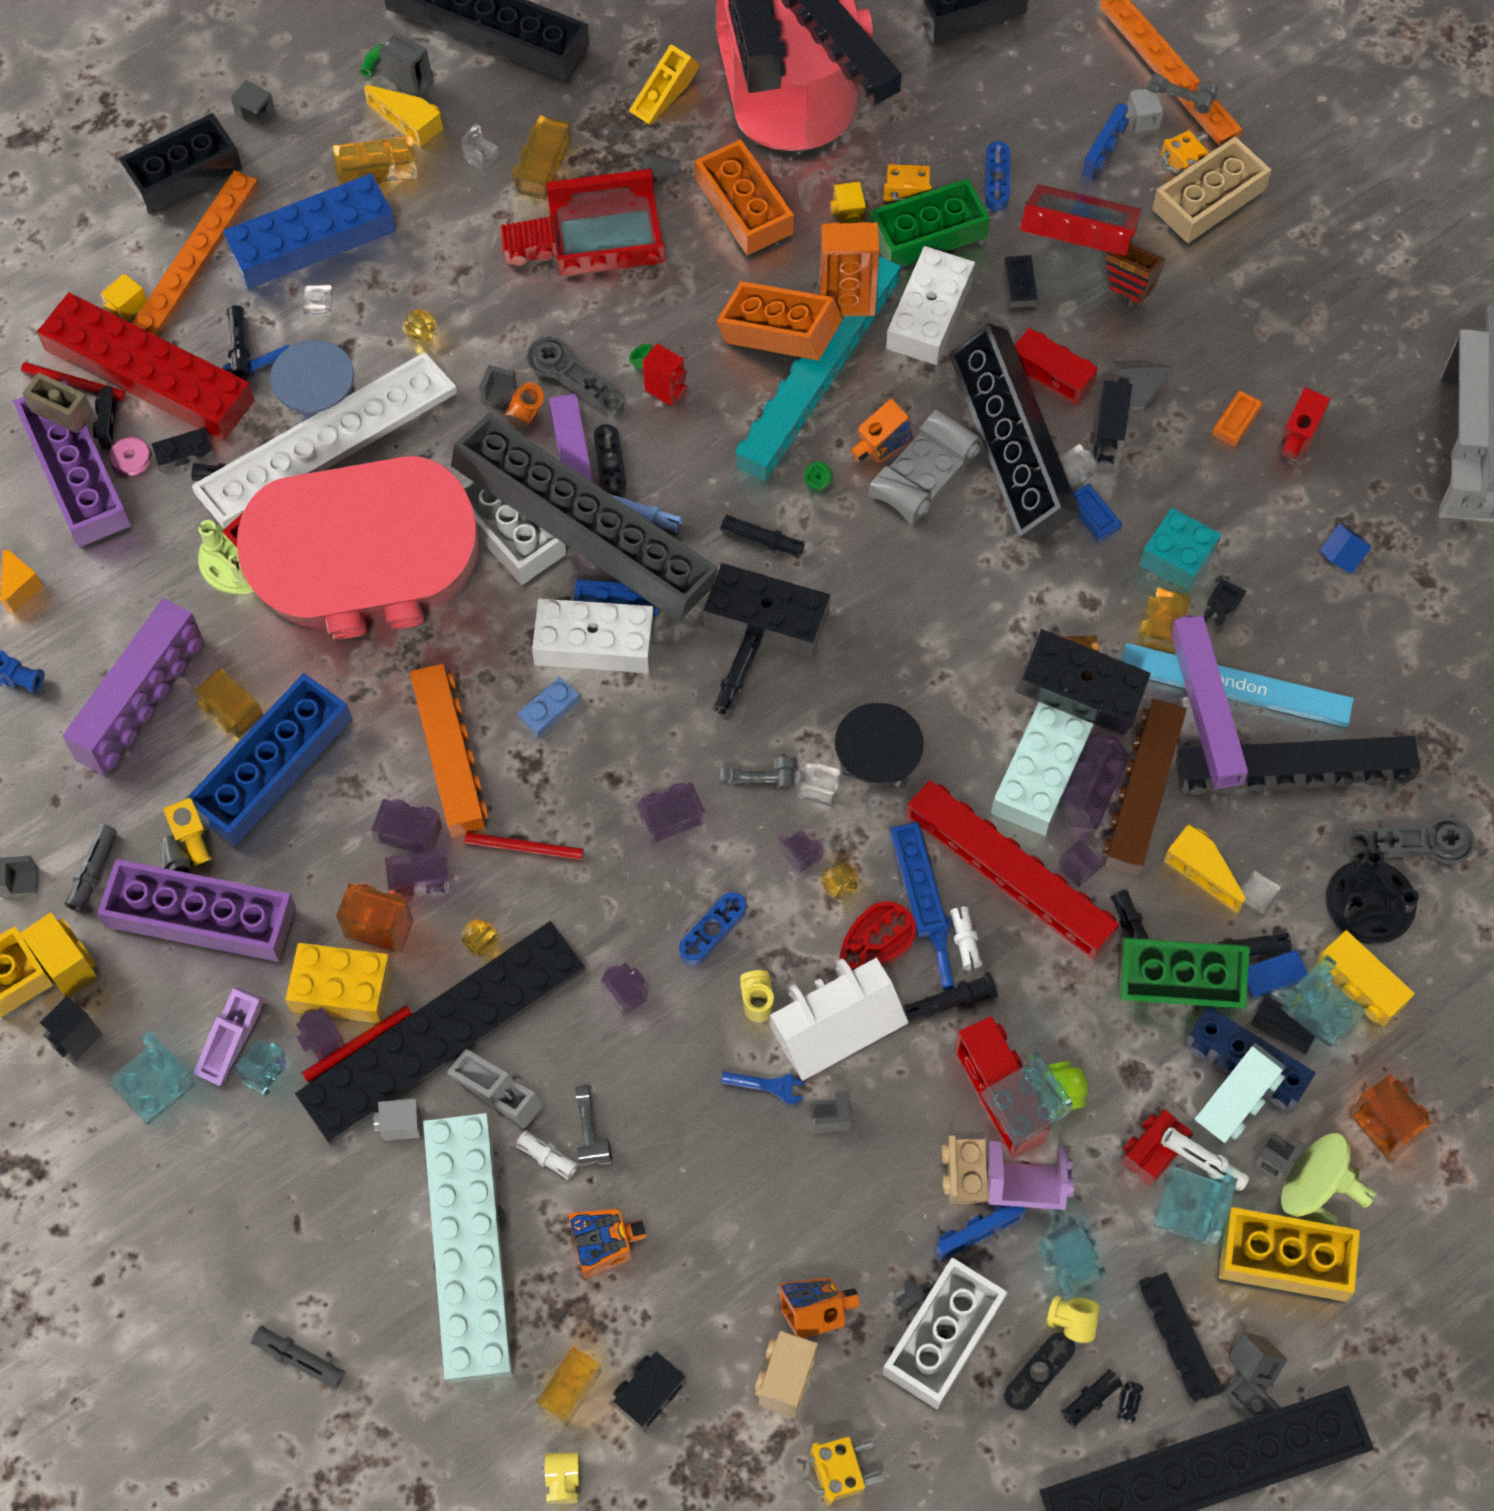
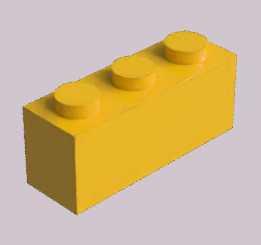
M1347 930L1321 953L1316 962L1323 976L1329 980H1334L1349 1000L1356 1001L1364 1009L1366 1016L1371 1021L1379 1023L1383 1028L1409 1004L1415 995L1412 990Z

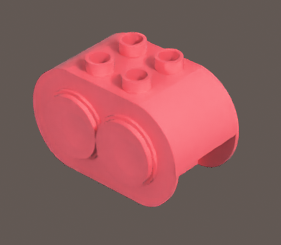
M716 0V34L735 118L743 133L763 146L786 151L817 148L839 137L849 127L855 117L858 106V88L851 80L846 79L839 65L829 59L826 50L820 44L815 43L807 28L798 23L795 14L790 9L785 8L781 0H773L775 15L772 18L773 20H778L780 37L777 38L778 42L783 41L785 48V58L781 59L784 62L785 76L781 77L780 89L748 93L729 15L728 0ZM838 0L868 36L873 39V27L869 9H858L854 2L857 0Z
M417 456L393 458L290 476L272 481L262 487L247 504L240 520L237 536L240 566L244 577L253 591L285 619L304 627L315 629L327 628L328 634L333 635L334 640L368 634L366 621L385 617L386 624H390V629L392 630L424 624L423 610L434 609L444 605L456 597L467 585L476 568L480 550L479 531L473 508L461 483L449 470L439 463Z

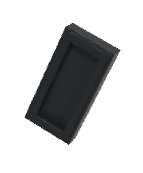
M1268 996L1265 997L1251 1022L1255 1027L1304 1054L1308 1052L1321 1028V1025Z

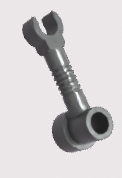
M1153 74L1152 80H1149L1147 87L1153 93H1168L1196 103L1195 110L1201 114L1210 112L1212 102L1216 100L1218 86L1209 81L1200 82L1195 92L1170 83L1168 79L1159 74Z
M791 756L775 758L774 771H741L739 769L721 768L720 784L777 782V789L784 791L793 790L795 788L794 773L797 772V758Z
M588 1085L577 1086L575 1091L584 1146L577 1147L580 1166L598 1163L599 1166L612 1164L609 1140L602 1139L596 1141L590 1089H588Z

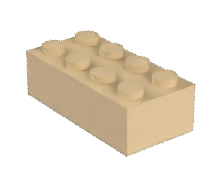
M1235 136L1157 189L1152 210L1183 240L1190 243L1265 191L1272 170Z

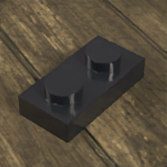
M1032 256L1005 257L1004 268L1010 308L1037 306L1038 297Z
M101 387L100 398L95 400V411L98 418L97 422H93V436L95 439H98L102 449H110L114 444L118 401L112 387Z
M205 427L151 443L160 471L214 455Z

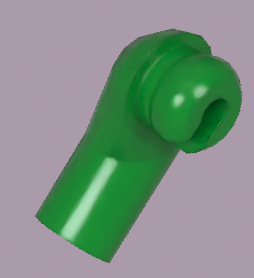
M378 44L366 53L360 68V73L363 76H372L376 62L380 59L379 49L384 44Z

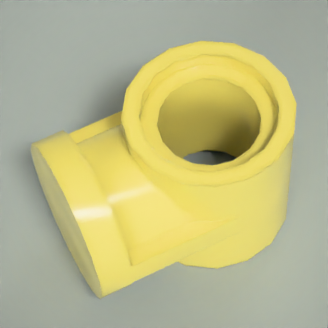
M754 970L740 976L746 1017L753 1022L768 1020L774 1010V995L770 973L765 970ZM754 999H763L766 1004L762 1007H755L751 1002Z
M1056 1295L1048 1312L1047 1325L1051 1328H1056L1057 1326L1064 1328L1063 1333L1065 1336L1073 1341L1091 1342L1096 1337L1100 1306L1095 1301L1087 1298L1077 1297L1066 1302L1064 1297Z
M579 1452L545 1454L546 1487H549L546 1503L574 1504L579 1502V1494L576 1493V1486H580Z

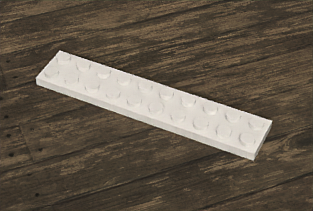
M424 352L345 397L334 407L315 414L193 484V492L225 529L244 512L251 498L268 483L285 477L328 469L457 394L456 385Z

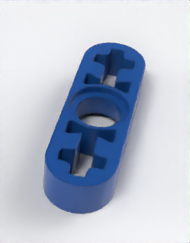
M995 141L988 145L986 151L985 205L992 211H1002L1008 206L1010 196V148L1004 142ZM995 153H1000V156H1001L1000 163H999V162L995 163V161H996V154H995ZM999 172L1005 177L1002 180H995L990 175ZM995 190H1000V200H995Z
M729 892L723 895L681 940L679 955L685 964L695 966L702 963L744 918L746 914V901L742 895L736 892ZM738 903V912L731 910L726 915V921L729 922L726 923L723 916L727 912V904L734 905ZM710 922H716L722 929L719 934L711 936L704 931V927ZM699 934L703 940L698 946L699 954L691 953L687 955V946L695 947L699 943V936H697Z

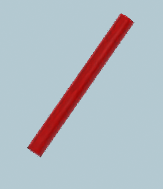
M23 362L21 366V372L36 376L39 372L59 382L66 380L68 386L100 395L101 387H110L28 362ZM112 387L116 399L124 401L126 391Z
M466 832L465 844L582 860L584 855L583 848Z
M407 1005L301 1072L307 1083L412 1014Z

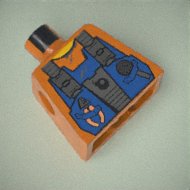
M892 398L889 399L859 426L860 442L850 449V453L859 463L870 455L876 462H882L913 440L909 416Z
M620 1209L573 1212L568 1214L584 1279L593 1277L630 1260L632 1257L629 1243L647 1238L642 1219L623 1224Z
M831 1278L779 1284L782 1314L794 1335L803 1339L843 1327L845 1325L844 1310L859 1307V1297L856 1289L839 1291Z

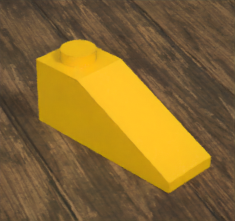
M670 44L629 112L651 125L688 87L701 65L691 56Z
M371 85L364 87L367 105L419 147H422L443 130L441 111L434 104L430 105L423 98Z
M1188 824L1168 849L1164 862L1238 914L1246 899L1245 895L1207 833Z

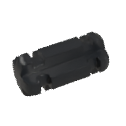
M1128 1381L1125 1385L1127 1390L1123 1392L1119 1408L1121 1412H1119L1117 1417L1123 1422L1133 1424L1136 1420L1134 1415L1138 1412L1141 1400L1140 1393L1143 1391V1386Z

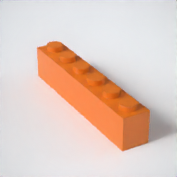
M444 663L409 671L450 837L465 835L466 832L473 833L484 830L483 819L489 817L485 801H478L477 792L482 791L478 774H471L470 767L475 766L472 750H465L463 741L469 740L465 723L459 724L457 716L462 715L459 699H452L451 690L456 689L452 672L446 674Z

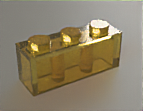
M540 115L536 125L531 126L529 142L522 147L521 161L518 166H514L512 172V181L515 182L516 193L543 200L547 199L546 182L554 181L571 141L569 122Z
M412 136L333 146L335 169L339 185L370 173L374 176L377 184L418 178Z

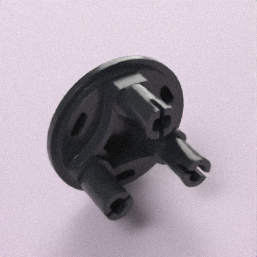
M869 703L855 708L840 722L835 735V751L844 776L854 777L859 781L873 785L890 784L892 788L897 790L902 789L903 784H907V777L918 766L924 749V738L917 721L907 711L888 703Z
M1372 849L1366 851L1362 860L1350 862L1337 870L1327 886L1325 895L1327 912L1334 925L1342 933L1347 930L1360 943L1371 945L1386 944L1401 937L1413 923L1419 899L1418 892L1413 889L1408 879L1398 869L1385 863L1384 854L1378 849H1374L1373 852Z

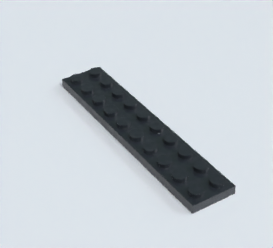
M549 921L297 1091L295 1095L329 1145H331L371 1118L374 1113L379 1112L378 1102L399 1099L456 1060L465 1049H472L586 971L585 966L553 923Z
M1348 1385L1039 1490L1038 1493L1045 1511H1197L1374 1450V1447Z

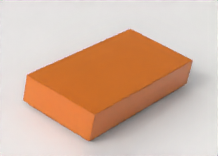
M1239 390L1213 428L1211 435L1236 447L1262 409L1263 402Z

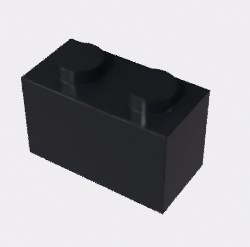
M68 996L39 1022L46 1031L43 1037L51 1044L50 1046L61 1057L64 1058L68 1054L75 1061L102 1036V1033L90 1016Z
M657 1351L651 1357L646 1355L636 1366L635 1371H637V1374L631 1381L624 1380L613 1393L616 1397L613 1400L614 1407L643 1433L687 1383L686 1376Z

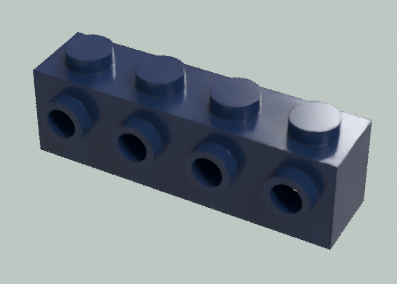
M1208 1006L1185 1043L1189 1047L1190 1052L1201 1059L1207 1058L1215 1063L1217 1069L1222 1073L1230 1075L1254 1043L1258 1044L1286 1066L1281 1072L1285 1079L1275 1091L1268 1088L1264 1094L1270 1098V1101L1275 1106L1293 1111L1316 1072Z

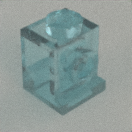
M257 1040L234 1068L245 1086L267 1096L270 1093L269 1087L288 1064L284 1059L285 1053L280 1047L273 1043L267 1045Z

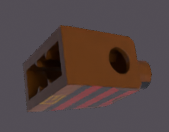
M1129 243L1126 256L1107 252L1108 287L1111 291L1123 296L1124 305L1134 307L1138 303H1142L1155 290L1165 259L1132 243Z

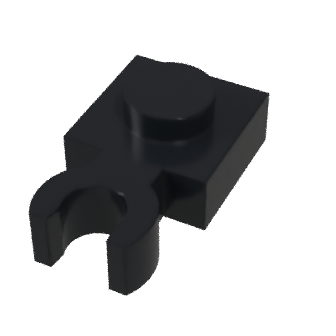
M1221 578L1207 602V606L1211 608L1207 609L1204 613L1205 623H1207L1209 618L1214 617L1218 620L1216 630H1221L1224 626L1226 615L1233 618L1247 591Z

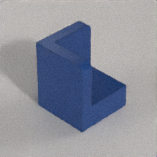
M1340 523L1323 545L1320 552L1331 563L1349 573H1353L1372 546L1361 535Z

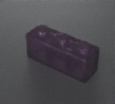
M1090 734L1057 806L1072 827L1098 829L1130 756L1115 736Z

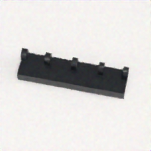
M1164 1272L1152 1278L1146 1277L1138 1281L1136 1288L1190 1406L1219 1396L1222 1393L1221 1388L1168 1273Z

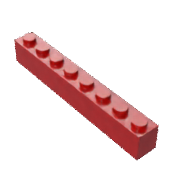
M929 780L907 804V818L914 823L919 822L920 828L1093 961L1116 935L1119 923L1116 922V918L1109 911L1100 910L1092 903L1088 895L1081 891H1075L1068 885L1067 880L1058 873L1053 874L1045 868L1044 863L1038 857L1030 856L1024 852L1017 841L1011 837L1006 838L997 831L996 826L987 819L982 820L974 814L973 809L967 803L959 802L953 798L945 786L941 784L936 785Z

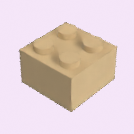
M783 1331L779 1332L777 1340L771 1338L765 1356V1364L768 1365L767 1371L760 1370L755 1385V1395L759 1396V1407L794 1419L797 1418L816 1359L818 1343Z

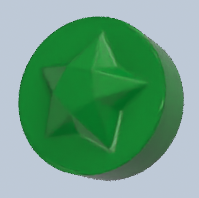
M642 344L631 352L629 361L636 370L643 369V359L653 349L651 344Z
M814 462L806 468L804 479L811 489L823 491L832 484L833 472L825 463Z

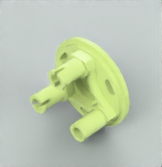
M211 520L201 522L198 532L203 542L198 553V564L204 579L212 587L224 593L247 594L254 592L242 572L237 547L222 533L224 528L221 525L216 527V524Z
M1331 1133L1321 1137L1294 1164L1281 1194V1206L1287 1214L1293 1217L1302 1216L1304 1219L1313 1222L1336 1225L1337 1218L1322 1207L1334 1193H1345L1363 1208L1368 1207L1373 1202V1199L1369 1196L1375 1197L1376 1191L1358 1180L1360 1170L1349 1164L1350 1144L1343 1135Z

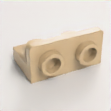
M949 1135L947 1145H942L941 1148L942 1164H948V1175H943V1194H949V1204H987L985 1139L955 1140V1135Z

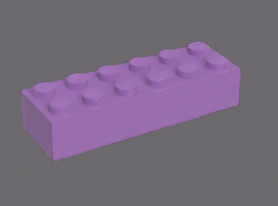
M66 380L61 381V383L68 386ZM24 397L14 400L15 407L78 548L131 527L86 424H84L79 433H75L31 412Z
M165 598L160 601L62 735L77 762L103 776L118 764L123 750L126 746L133 743L141 725L151 718L154 707L160 699L162 700L167 696L172 682L176 677L182 675L187 661L202 646L203 637L192 612Z
M115 859L97 915L107 928L280 962L296 905L290 893Z

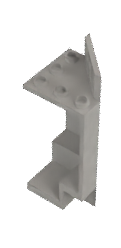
M1489 304L1487 307V332L1476 329H1460L1440 375V380L1459 382L1458 439L1451 452V482L1439 506V517L1494 522V308Z

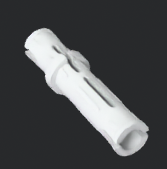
M1173 1127L1169 1128L1163 1135L1161 1141L1163 1146L1170 1148L1188 1161L1207 1171V1175L1214 1180L1220 1179L1238 1192L1246 1187L1249 1175L1229 1164L1228 1159L1224 1156H1216L1176 1131Z

